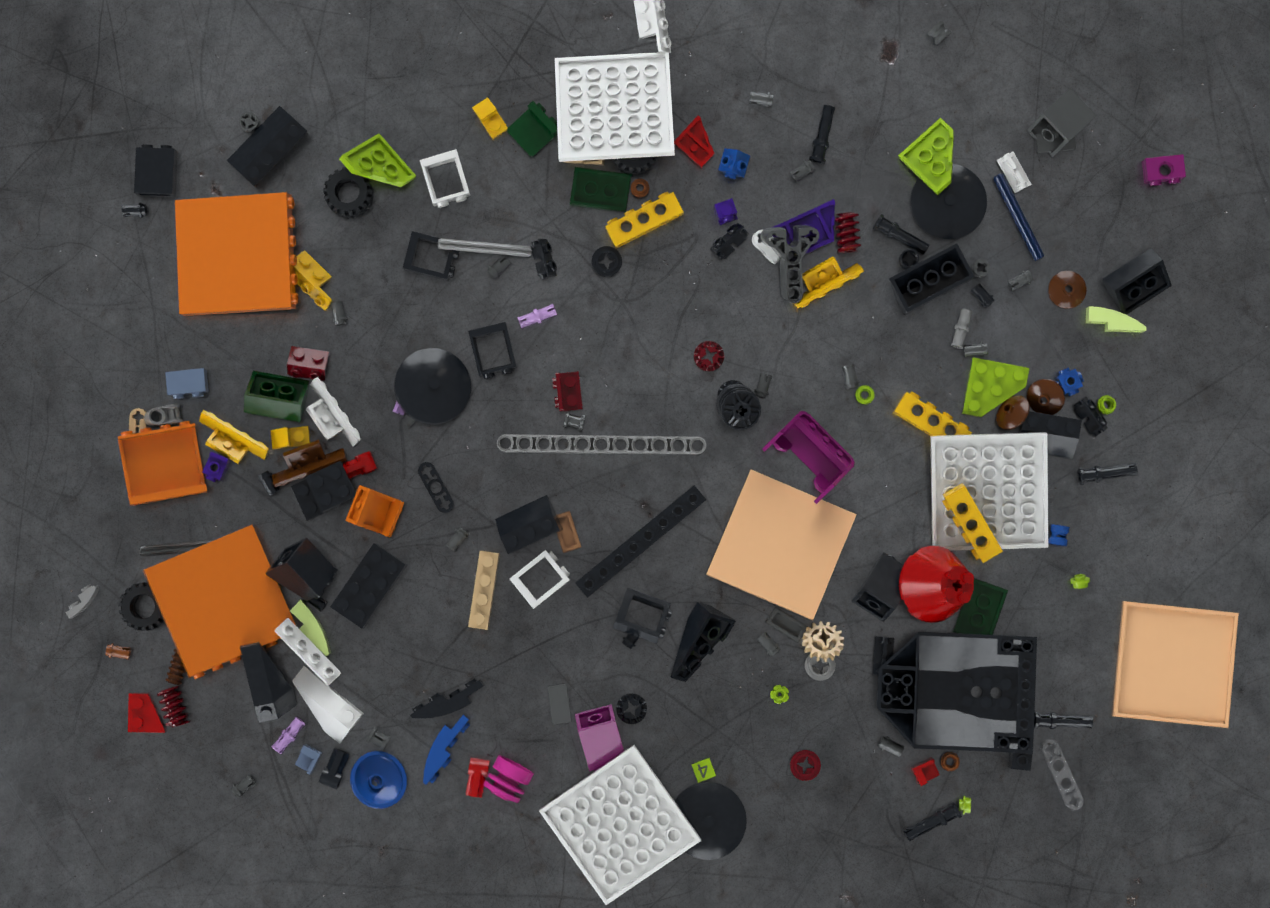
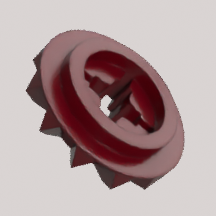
M705 341L696 347L694 361L700 369L714 371L722 365L724 351L718 343ZM706 348L710 353L717 352L712 357L713 364L709 359H701L706 355Z
M800 750L793 755L790 761L792 774L802 781L814 779L821 769L819 757L810 750ZM807 757L808 764L814 767L807 768L803 774V767L797 763H804Z

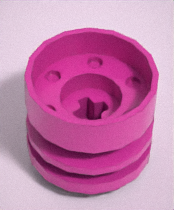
M498 755L493 768L499 774L489 773L488 777L495 782L485 780L483 785L494 795L506 801L519 803L521 798L514 793L517 792L523 795L525 791L518 785L519 783L528 785L534 773L522 765Z

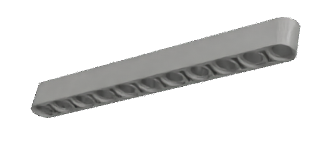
M504 434L497 439V447L505 453L700 455L706 449V442L701 437ZM505 438L511 441V446L507 449L501 447V441ZM522 439L530 440L529 448L522 449L520 441ZM561 439H566L569 442V446L566 449L558 447V442ZM581 439L588 442V446L584 450L577 447V442ZM540 440H549V447L541 449L539 447ZM605 440L607 447L604 450H599L596 447L597 441ZM618 440L626 442L624 450H618L615 447ZM657 440H661L665 444L664 449L661 451L654 448V443ZM636 441H644L646 444L645 448L637 450L634 446ZM675 441L683 442L684 448L681 451H676L673 448ZM693 442H702L703 449L695 451L692 448Z

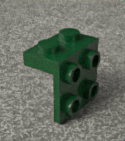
M534 101L527 105L528 110L507 129L510 136L531 157L535 156L558 134L557 121L552 116L549 118L545 114L546 109L540 103L536 104Z

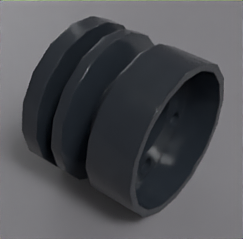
M743 384L726 386L717 398L719 414L729 427L736 430H745L758 422L761 415V405L749 387ZM739 406H743L742 412H738Z

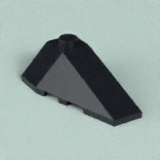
M697 602L688 617L670 677L686 682L701 666L702 659L707 654L711 655L714 652V646L719 641L723 642L727 638L736 621L710 605Z
M260 642L240 646L259 723L279 719L297 705L292 685L286 681L283 673L274 665L271 657Z

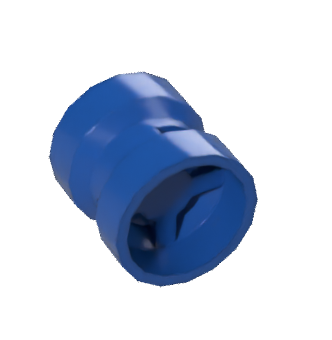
M1051 524V536L1048 539V544L1067 546L1068 540L1066 537L1070 527Z

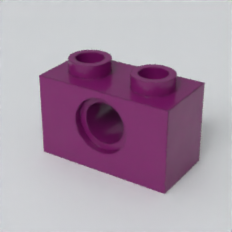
M1183 154L1145 158L1142 161L1144 184L1150 183V186L1162 185V182L1169 181V184L1181 183V180L1186 177ZM1160 167H1166L1168 175L1161 174Z

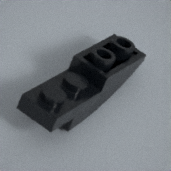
M474 678L465 684L467 688L460 692L457 689L449 694L450 699H447L445 694L439 695V693H436L429 698L430 702L425 706L421 703L413 708L414 713L410 716L415 719H426L458 711L471 704L472 701L469 695L485 685L481 679L476 681Z

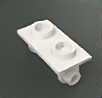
M1014 152L1007 153L1002 158L996 160L1014 193L1032 185Z

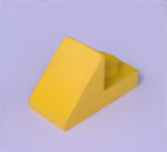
M488 97L472 107L492 140L507 131L508 127Z
M309 426L284 427L271 430L272 449L300 447L310 443Z

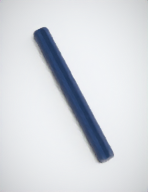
M1004 174L996 175L994 181L1033 259L1037 261L1043 258L1044 254Z

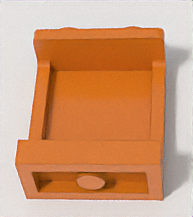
M359 485L345 521L390 538L395 530L404 502Z

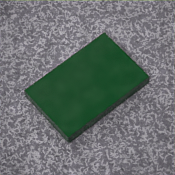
M575 167L570 205L625 213L627 211L632 174Z
M974 578V589L971 599L960 608L952 632L993 635L1008 590Z

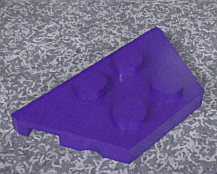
M835 200L826 202L774 227L786 229L787 244L793 241V226L809 225L817 229L819 239L809 247L805 253L806 255L834 242Z

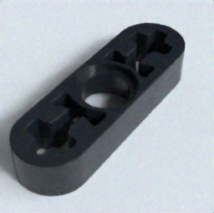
M429 462L420 464L418 474L437 509L442 513L451 512L454 508V501L435 466ZM424 466L432 468L430 471L432 477L437 476V479H432L428 484L426 480H429L428 475L422 474ZM439 482L442 489L439 493L431 491L432 483ZM444 492L446 495L443 498L445 501H450L449 509L447 510L440 507L442 505L440 498L438 500L435 499L436 496H440Z

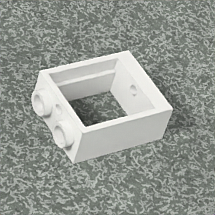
M456 149L420 160L434 207H446L451 201L456 200L458 203L467 200V197L471 196ZM455 161L464 191L437 199L428 169Z
M546 550L510 578L511 582L533 609L570 581L568 578L570 573L564 566L561 568L556 563L558 558L552 551L549 553ZM545 557L561 576L562 580L537 600L519 577Z

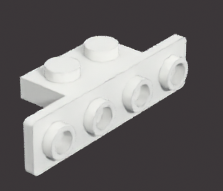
M634 0L639 38L644 39L656 35L658 51L661 53H671V40L668 36V21L665 17L664 1Z
M318 377L315 378L310 386L320 400L311 404L305 410L327 441L343 432L354 447L361 440L358 430L352 427L348 416L338 407L337 400L329 394L326 384L320 381Z
M289 618L275 629V633L327 686L341 674L333 663Z

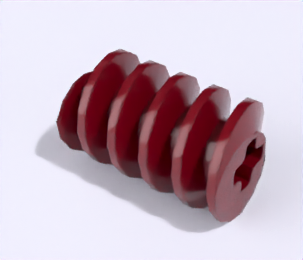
M852 212L836 214L840 217L836 218L835 222L840 225L836 226L835 229L841 231L836 234V237L841 239L837 241V245L842 246L837 252H858L856 248L860 247L861 244L856 243V240L861 239V237L855 235L860 229L854 228L855 225L859 224V221L854 220V218L859 216V214Z
M180 685L162 690L157 694L158 697H164L159 701V704L166 705L161 711L168 712L163 718L170 719L165 725L172 728L190 723V721L184 720L188 713H182L186 709V706L180 705L184 699L178 698L182 691H176V688Z

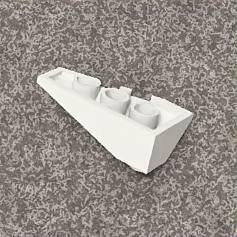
M305 666L292 680L324 732L339 744L364 715L362 711L332 687L327 686Z

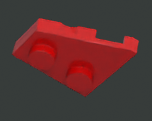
M698 115L676 138L674 144L702 169L713 157L714 151L701 117Z
M129 693L128 732L166 733V728L160 720V715L154 707L150 694Z

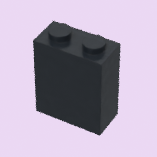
M143 144L142 147H136L134 193L137 196L176 197L177 151L170 145H161V148H153V145Z

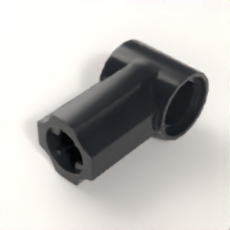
M334 748L327 766L322 771L319 783L337 790L350 754Z

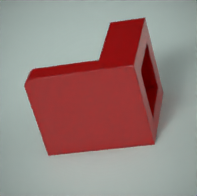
M932 757L911 767L920 786L927 784V781L940 775Z

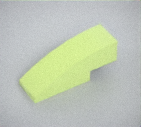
M1089 306L1086 308V323L1105 324V332L1143 333L1146 331L1145 325L1121 312L1102 307Z
M300 600L290 610L303 623L299 630L325 656H329L331 654L329 641L319 619L313 610L303 600Z

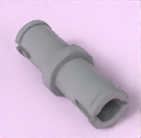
M961 309L958 323L954 327L955 334L951 344L952 347L963 349L966 334L970 330L968 326L973 313L968 309Z

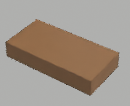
M570 511L558 514L557 517L563 530L557 532L563 553L581 548Z

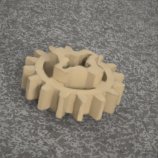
M820 621L818 626L812 623L811 628L807 627L806 632L803 634L802 646H805L804 652H810V658L816 656L817 661L820 658H823L824 662H827L828 658L833 661L835 655L839 656L844 647V637H840L842 631H836V625L830 627V622L823 625L822 621Z

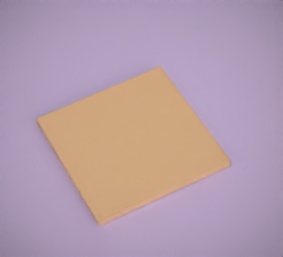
M750 470L706 575L813 620L857 514L822 499L816 504L814 500L817 497Z
M1123 601L1112 716L1228 728L1239 613Z

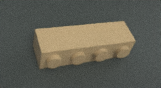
M479 552L468 627L489 630L500 558L499 553Z

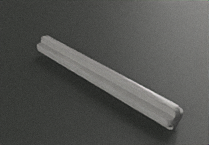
M442 238L438 240V248L445 250L530 257L532 253L530 246Z

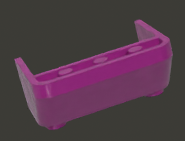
M800 411L762 448L765 452L773 444L778 451L787 452L791 449L816 475L813 480L814 486L821 492L814 500L816 504L855 465L851 455L805 411Z

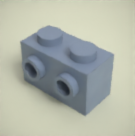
M204 368L165 372L167 395L173 396V399H184L185 395L192 394V397H203L204 393H209L207 370Z

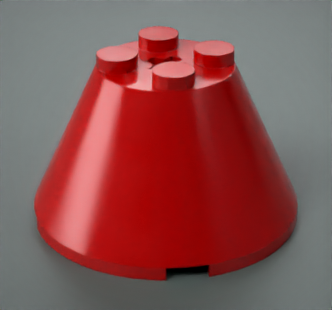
M925 546L913 555H910L902 567L899 578L900 596L904 600L908 612L916 619L928 623L942 622L952 617L965 603L970 601L974 589V575L967 570L952 551L941 546Z

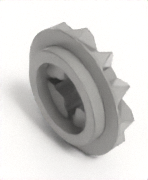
M809 654L805 661L807 674L812 679L818 681L830 678L835 671V660L832 661L828 658L827 662H824L823 658H820L822 663L828 664L822 667V674H820L817 667H812V665L818 663L817 657L810 658Z

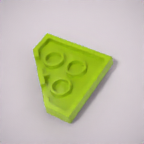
M939 118L898 155L899 159L937 195L952 183L954 130L942 118Z
M379 133L339 158L351 174L398 187H403L416 177L413 171Z
M973 357L962 414L981 418L1021 391L1027 385L1029 368Z

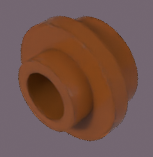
M639 178L632 182L630 189L635 197L642 198L649 193L650 187L646 180ZM638 185H642L644 189L642 191H638L636 187Z
M946 752L942 755L940 764L946 771H954L959 767L960 759L957 754ZM948 758L953 759V763L951 765H948L946 763Z

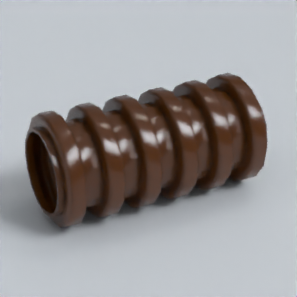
M174 649L175 654L172 655L173 660L170 661L171 666L168 668L170 672H167L168 678L165 681L175 685H182L181 679H184L182 675L186 670H184V665L177 649Z

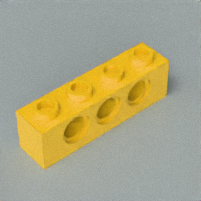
M668 191L658 196V200L654 202L649 200L641 204L642 208L636 211L631 209L624 213V217L620 219L615 217L609 220L605 229L615 249L682 216L684 212L674 192L670 194ZM663 206L666 212L659 215L655 212V208ZM645 214L649 217L647 223H640L638 217ZM629 223L632 229L629 232H624L621 229L622 224Z
M912 391L910 394L906 392L893 411L894 414L929 436L946 435V426L953 427L954 435L972 434L967 425L959 422V424L954 422L951 415L946 412H938L935 405L928 401L925 404L919 400L921 397ZM913 406L921 408L922 413L920 416H915L912 413ZM930 416H935L938 419L936 426L929 424L928 419Z
M963 483L942 494L945 498L942 502L947 511L952 510L955 515L952 517L957 528L961 526L964 531L961 534L967 544L971 543L974 549L971 552L976 560L980 559L984 563L1003 552ZM960 503L966 504V509L963 512L957 511V506ZM973 519L976 521L973 528L966 527L969 520ZM979 536H984L985 542L981 545L976 544V539Z

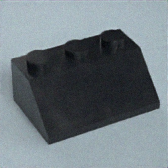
M1151 248L1103 278L1107 292L1120 312L1126 315L1172 286L1163 259Z
M1029 411L1027 418L1019 426L1018 433L1046 432L1048 455L1073 459L1079 441L1082 420Z
M548 495L495 519L499 536L507 554H512L563 530Z

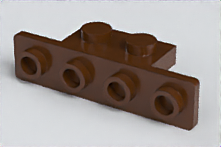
M318 439L283 453V457L288 465V469L273 474V484L275 487L284 486L291 481L303 479L307 475L339 461L343 463L347 460L345 450L341 448L325 454Z

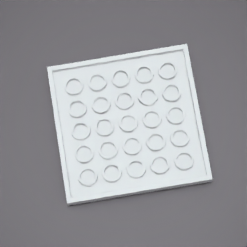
M669 52L555 58L559 162L675 156Z
M1046 432L930 436L932 546H941L950 551L974 549L971 543L967 544L961 534L964 533L962 527L959 526L957 528L952 519L955 515L952 510L947 511L942 502L945 500L942 494L963 483L1001 549L1048 548V449ZM960 503L957 506L958 512H963L966 509L965 503ZM973 519L969 520L966 527L973 528L976 521ZM979 536L976 539V544L978 545L985 542L984 536Z
M635 745L539 810L605 905L701 841L697 832Z

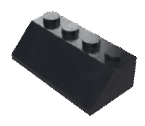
M279 106L227 161L255 187L307 134V130Z
M956 243L889 278V281L905 315L967 283L975 276Z

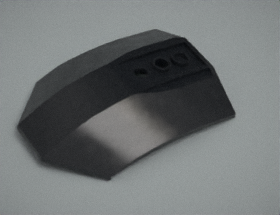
M918 632L878 669L877 708L914 749L1033 754L1037 637ZM975 686H979L983 691L982 695L978 698L971 694V690ZM998 687L1001 689L1002 695L1000 698H993L991 696L992 688Z

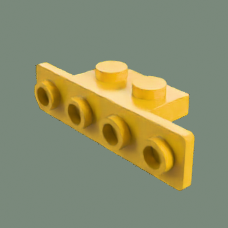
M304 250L296 256L297 265L294 266L298 278L297 284L304 293L314 300L316 305L326 310L332 299L320 287L327 283L332 276Z
M832 256L802 273V279L808 291L803 293V297L799 302L793 304L797 308L806 307L812 300L824 297L827 292L840 288L850 279H856L864 270L856 263L841 271L836 259Z
M205 410L201 412L199 422L214 430L207 439L206 446L239 464L248 451L265 460L269 448L264 443L254 440L247 433L237 430L230 423L222 421L211 412Z

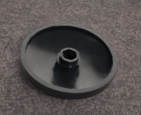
M953 164L952 183L939 195L931 190L920 178L916 181L910 197L911 213L917 225L928 235L941 240L960 239L973 232L983 220L987 208L986 191L976 174L966 167Z
M426 348L412 353L400 365L394 380L395 397L401 409L415 421L429 425L443 424L457 417L467 405L471 394V379L465 365L454 354L438 348Z
M700 782L686 788L675 799V803L701 838L699 843L685 851L688 855L702 860L719 859L735 850L742 841L747 824L745 808L739 797L728 787L715 782Z

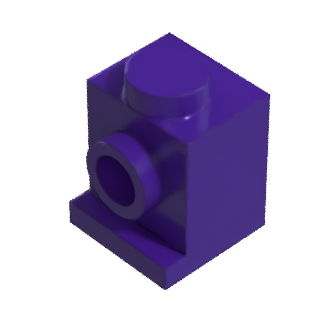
M732 198L714 204L719 225L738 220L737 210Z
M211 451L202 473L206 474L205 478L216 482L218 479L222 481L231 460ZM213 464H217L218 469L216 471L212 470Z

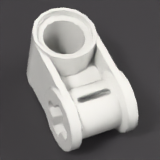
M758 230L752 236V244L775 265L780 258L770 246L765 245L763 242L758 243L759 238L757 235L761 236L763 231Z

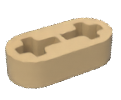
M136 408L130 413L129 431H132L133 434L137 433V428H139V433L140 429L148 428L144 418L140 419V425H138V420L134 419L138 412L145 416L147 412L144 409Z

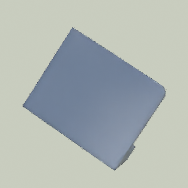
M305 744L300 751L301 753L295 765L307 771L306 773L310 775L313 773L323 753Z

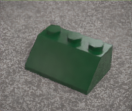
M253 371L244 394V412L301 422L310 380Z

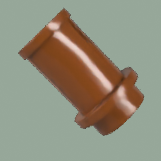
M114 643L108 644L105 655L109 656V658L117 657L129 660L131 648L115 646Z

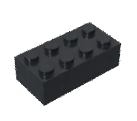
M373 543L330 607L361 629H364L407 567V564L378 544Z

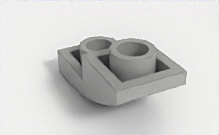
M89 584L81 589L82 593L78 595L81 603L77 601L69 606L70 610L65 612L69 619L77 617L91 604L100 589L98 585L92 586Z

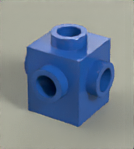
M724 148L718 170L725 173V177L730 179L745 177L750 155L740 150Z
M1069 367L1058 372L1060 376L1054 379L1062 387L1065 394L1068 393L1069 396L1080 392L1078 388L1083 387L1082 382H1084L1080 372H1077L1076 369L1070 371ZM1068 378H1071L1073 382L1072 385L1068 384Z

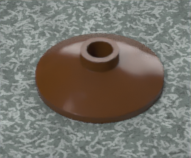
M1073 271L1059 272L1051 279L1048 286L1051 301L1056 306L1064 309H1071L1080 305L1087 292L1084 279ZM1071 286L1072 291L1067 292L1065 287Z
M1039 379L1029 387L1027 400L1035 412L1054 415L1062 409L1065 403V393L1057 382L1050 379ZM1041 397H1045L1047 402L1042 401Z
M1016 395L1004 401L996 414L998 426L1004 430H1012L1020 426L1029 414L1030 405L1028 400L1023 396Z

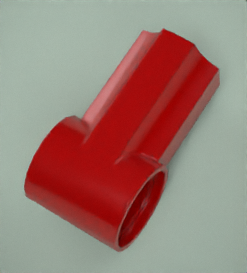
M370 451L343 463L349 479L378 469Z
M471 757L466 795L482 798L483 784L488 776L490 760Z

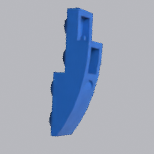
M463 714L453 728L445 724L437 735L426 760L423 777L424 784L427 785L429 781L433 784L440 775L437 771L441 766L445 769L452 760L449 758L452 753L446 748H452L458 740L456 738L458 733H464L470 726L468 723L470 718L467 715Z

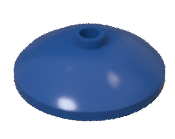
M373 751L364 754L355 762L350 774V784L355 796L363 804L375 809H384L393 806L402 798L407 786V777L402 764L394 756L386 752ZM372 780L376 781L377 786L372 784Z

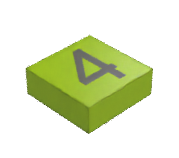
M710 758L691 764L698 783L716 776Z

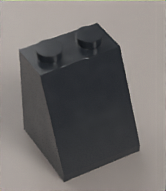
M305 538L286 547L265 574L308 601L313 598L318 599L324 593L323 589L334 580L333 576L337 570Z
M883 553L867 575L852 602L884 622L896 609L901 600L899 578L903 564L898 562L892 555Z

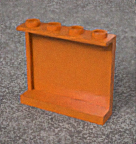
M190 421L180 422L179 426L171 427V424L159 426L160 429L152 430L150 427L140 429V433L133 434L132 431L122 432L121 436H118L130 506L207 493V486L204 474L202 473L203 468L195 423L190 424Z

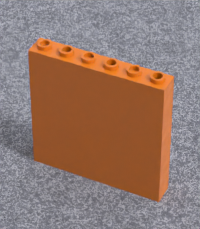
M282 192L175 200L180 315L197 316L296 309L299 299L298 294L295 292L298 278L294 266L297 265V257L294 254L296 237L293 235L295 218L292 216L295 202L291 194Z
M253 525L146 568L143 571L189 678L194 677V679L205 676V671L212 669L214 672L223 668V663L230 661L233 664L242 660L240 657L242 656L240 646L260 642L266 648L277 645L276 641L281 638L275 633V629L287 618L295 624L278 583L265 574L271 566Z

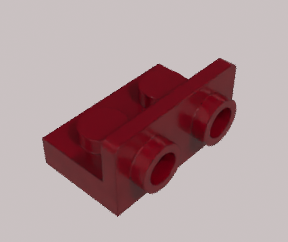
M579 371L555 373L556 377L552 378L553 389H557L558 396L554 397L555 408H559L560 412L583 410Z

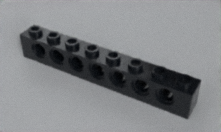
M695 485L692 486L575 584L588 598L704 503L706 498Z

